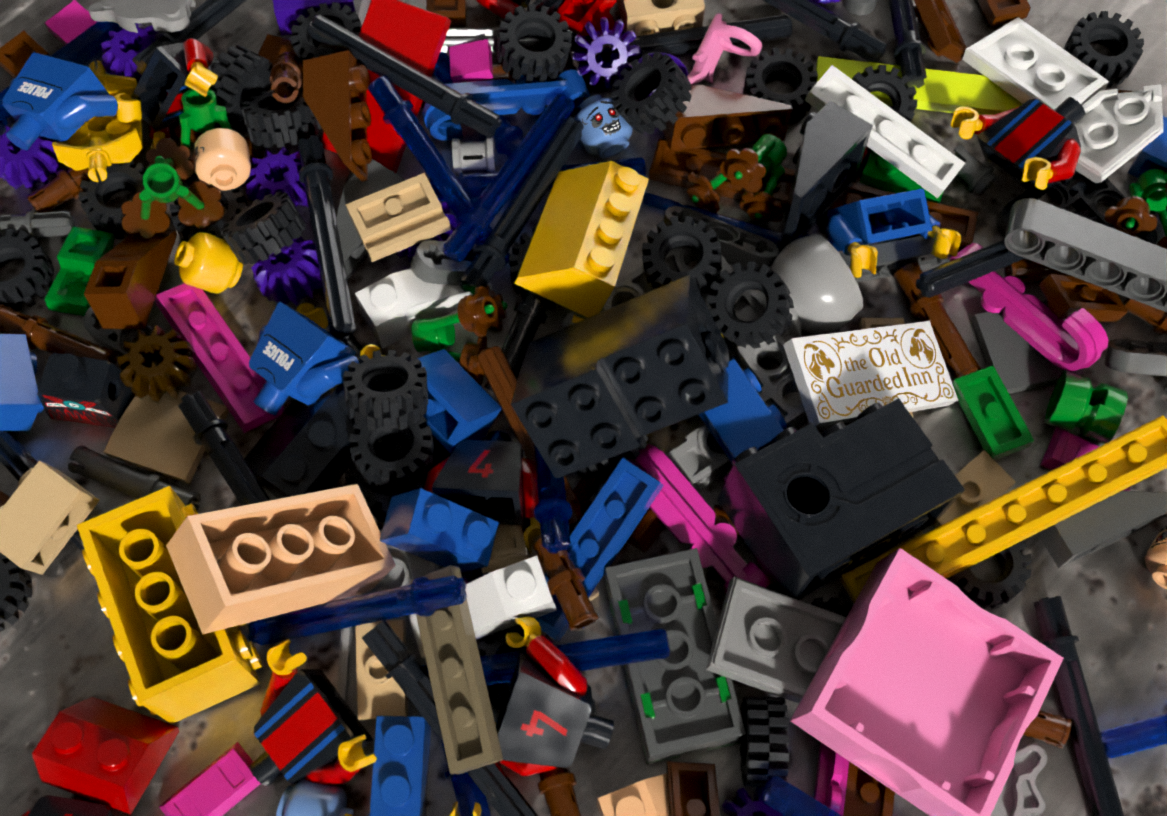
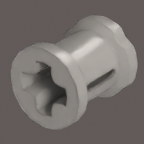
M486 137L485 141L460 142L459 138H452L454 175H461L463 171L486 169L489 173H496L494 138ZM470 155H483V156H471V157H466V156H470Z

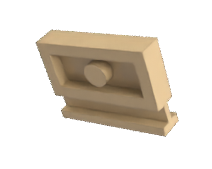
M425 173L345 204L371 262L451 230L450 222L447 216H445Z

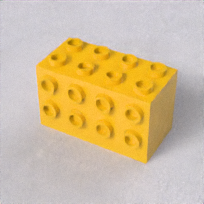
M168 486L77 525L85 548L82 550L83 558L89 571L95 577L99 588L97 597L106 617L110 619L115 633L112 635L115 649L121 660L125 662L130 676L128 686L133 699L139 707H146L153 716L157 714L170 724H173L260 685L256 669L263 667L254 643L252 641L248 642L245 634L239 628L246 625V623L202 634L166 547L186 517L196 515L198 512L193 503L185 505L174 490Z

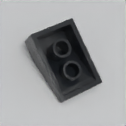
M829 101L818 113L811 112L800 129L803 139L793 157V163L796 166L789 192L779 248L780 252L791 242L803 238L855 184L873 125L832 101Z

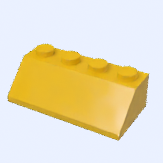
M613 161L560 171L554 180L514 284L589 318L598 314L616 286L649 179L638 174L635 170L621 166Z

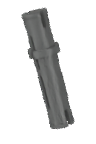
M78 446L69 458L79 463L78 465L72 462L68 463V470L70 472L85 476L137 499L170 486L185 505L191 504L192 501L201 502V495L198 492H192L168 482L167 477L158 472L148 474L90 450L86 446ZM193 504L196 510H198L199 505Z

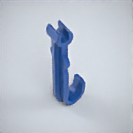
M574 69L564 71L557 77L556 81L538 82L534 77L533 83H525L526 76L521 75L519 81L516 80L515 83L507 79L444 84L461 94L470 93L473 95L474 102L497 115L516 114L520 108L528 114L538 115L544 111L545 105L563 104L568 112L578 113L581 110L580 104L584 101L583 98L590 96L583 76H580L577 70ZM423 101V121L435 139L442 141H452V138L463 139L461 124L456 125L452 123L449 115Z

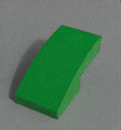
M72 227L57 255L61 269L44 299L48 310L85 316V313L91 306L84 295V291L96 261L113 249L115 240L113 233Z

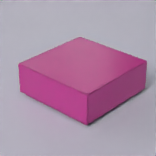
M73 0L44 22L48 31L73 53L103 31L100 22L93 21L89 12L76 0Z
M488 39L449 47L450 75L453 83L493 79L492 51Z

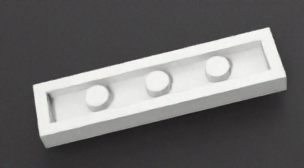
M833 65L809 91L805 99L806 102L819 111L829 101H832L872 124L873 127L867 147L937 199L965 164V162Z

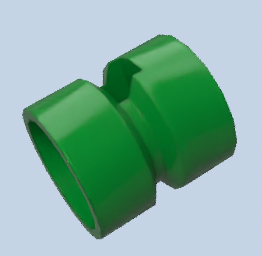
M1064 371L1052 391L1044 421L1046 424L1069 432L1077 427L1080 429L1081 436L1106 444L1112 440L1122 421L1127 405L1128 393L1125 390L1105 383H1100L1093 387L1090 378Z

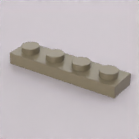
M450 565L410 580L412 598L450 774H462L502 761L503 756L460 568Z

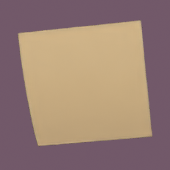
M177 390V399L171 398L168 393H164L159 404L153 402L149 395L143 399L135 396L115 427L103 453L111 458L190 484L205 452V448L203 445L195 443L193 439L195 432L178 407V404L183 402L181 398L189 393ZM207 400L218 419L225 420L229 412L227 407Z

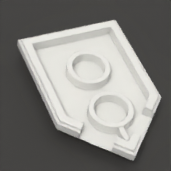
M1144 86V91L1118 93V89L1101 90L1082 105L1085 115L1074 124L1081 144V153L1076 171L1094 183L1102 182L1163 133L1162 86Z

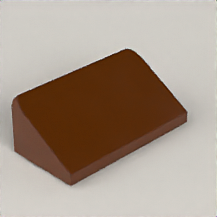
M668 761L666 770L670 816H720L715 764Z

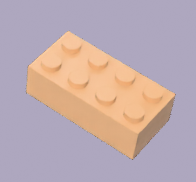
M358 484L190 515L186 517L166 545L202 634L371 592L396 566L386 543L380 541L381 532Z

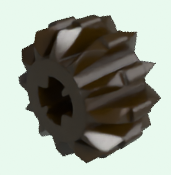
M156 325L149 336L143 331L138 330L137 338L139 340L136 343L123 341V348L127 354L117 357V364L122 370L120 373L121 381L126 387L132 388L133 394L140 399L149 395L153 402L159 404L164 393H168L171 398L177 399L178 391L176 388L179 385L191 387V380L187 374L197 371V364L191 358L194 353L193 348L189 342L183 341L180 333L174 329L165 334L164 330Z

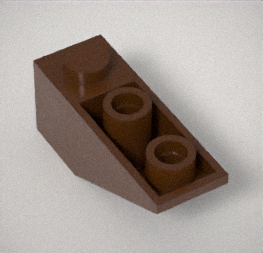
M349 50L303 60L304 100L343 163L362 182L368 181V164L372 161V153L367 141V127L371 125V114L367 105L366 90L370 89L371 83L367 68L361 65Z
M691 85L692 89L689 90L692 95L691 100L683 102L687 109L684 113L678 111L675 114L678 120L674 124L670 120L665 122L667 129L662 131L670 151L755 144L761 136L766 134L776 136L781 141H785L792 107L788 104L705 85Z
M167 230L162 233L155 232L154 237L151 239H144L139 233L131 234L96 261L84 295L103 329H145L177 237L175 230Z

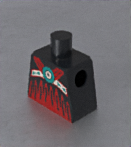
M52 353L49 355L37 393L50 419L110 428L117 426L125 410L135 397L131 391L132 388L126 387L121 381L120 373L122 371L114 363L107 360L74 356L69 353Z

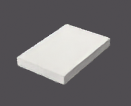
M1019 17L966 48L962 59L1022 104L1030 99H1037L1053 110L1068 97L1074 98L1083 105L1096 93L1105 90L1109 82Z

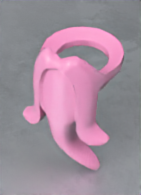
M716 14L697 52L692 57V60H695V64L691 73L687 76L688 81L691 85L700 83L703 80L713 83L714 70L723 50L741 56L755 57L761 52L762 43L752 33L736 26L727 25L725 21H722L723 14ZM730 37L743 41L751 50L733 45Z

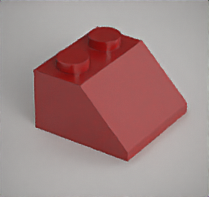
M90 697L57 714L32 752V756L41 782L131 815L177 737L179 728L107 701Z

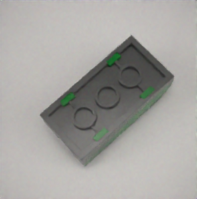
M697 548L606 567L605 581L610 609L647 765L680 758L681 753L707 748V751L740 744L746 732L732 679L705 670L716 633L717 622Z

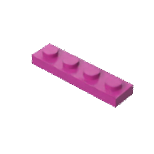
M184 283L156 295V305L171 327L180 333L183 341L190 343L194 350L192 358L244 433L283 414L284 405L277 415L274 416L253 402L266 380L249 367V355L202 289Z

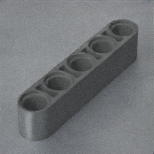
M1025 198L1016 201L1012 205L1004 239L1005 246L1010 252L1167 312V249L1037 199Z

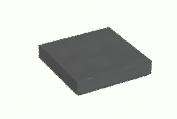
M1047 300L1041 301L1048 307ZM983 312L975 314L971 322L988 367L994 365L1009 394L1056 385L1060 375L1067 371L1051 363L1003 321V312ZM1083 368L1069 371L1081 376L1085 374Z

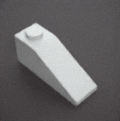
M412 269L392 273L355 293L362 317L382 349L411 334L414 320L442 317L457 309L459 301L464 296L472 295L470 292H464L457 285L424 282L413 273ZM489 281L488 285L490 290H492V284Z
M537 556L490 572L464 585L476 640L518 625L515 622V618L525 616L537 618L557 610ZM415 610L407 614L421 658L425 659Z

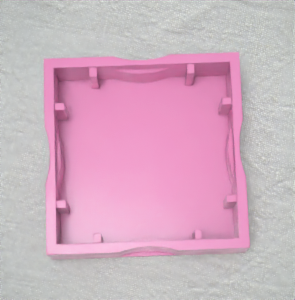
M899 548L878 561L874 566L790 721L929 816H990L1013 768L1020 739L1029 724L1037 717L1064 658L1008 620L979 607L958 586Z

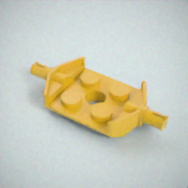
M97 60V67L95 61L89 65V68L110 95L115 97L118 93H125L130 95V97L132 96L138 84L136 78L106 74L102 61ZM117 114L109 117H93L85 122L68 140L58 141V143L52 142L58 162L75 171L89 168L88 177L92 181L99 182V176L101 181H105L107 179V166L129 163L143 148L142 119L134 123H124L117 120Z

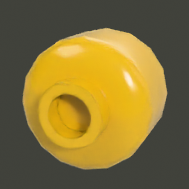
M199 232L193 235L188 242L182 241L175 253L174 262L175 265L179 266V276L183 283L210 293L219 294L227 288L234 287L243 270V264L239 262L226 240L208 233Z

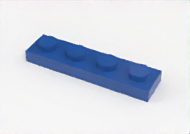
M624 458L621 459L565 542L566 549L575 568H580L585 577L582 583L588 598L604 576L605 568L610 567L664 486L661 482ZM545 572V577L548 582L549 579L547 577V573ZM552 595L557 610L535 619L539 622L543 632L554 640L560 641L569 628V624L556 595Z

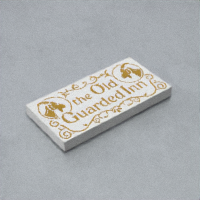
M930 321L791 338L783 344L809 424L813 423L816 428L834 425L839 422L857 421V416L872 404L880 402L882 406H885L898 398L909 412L949 406L958 401Z

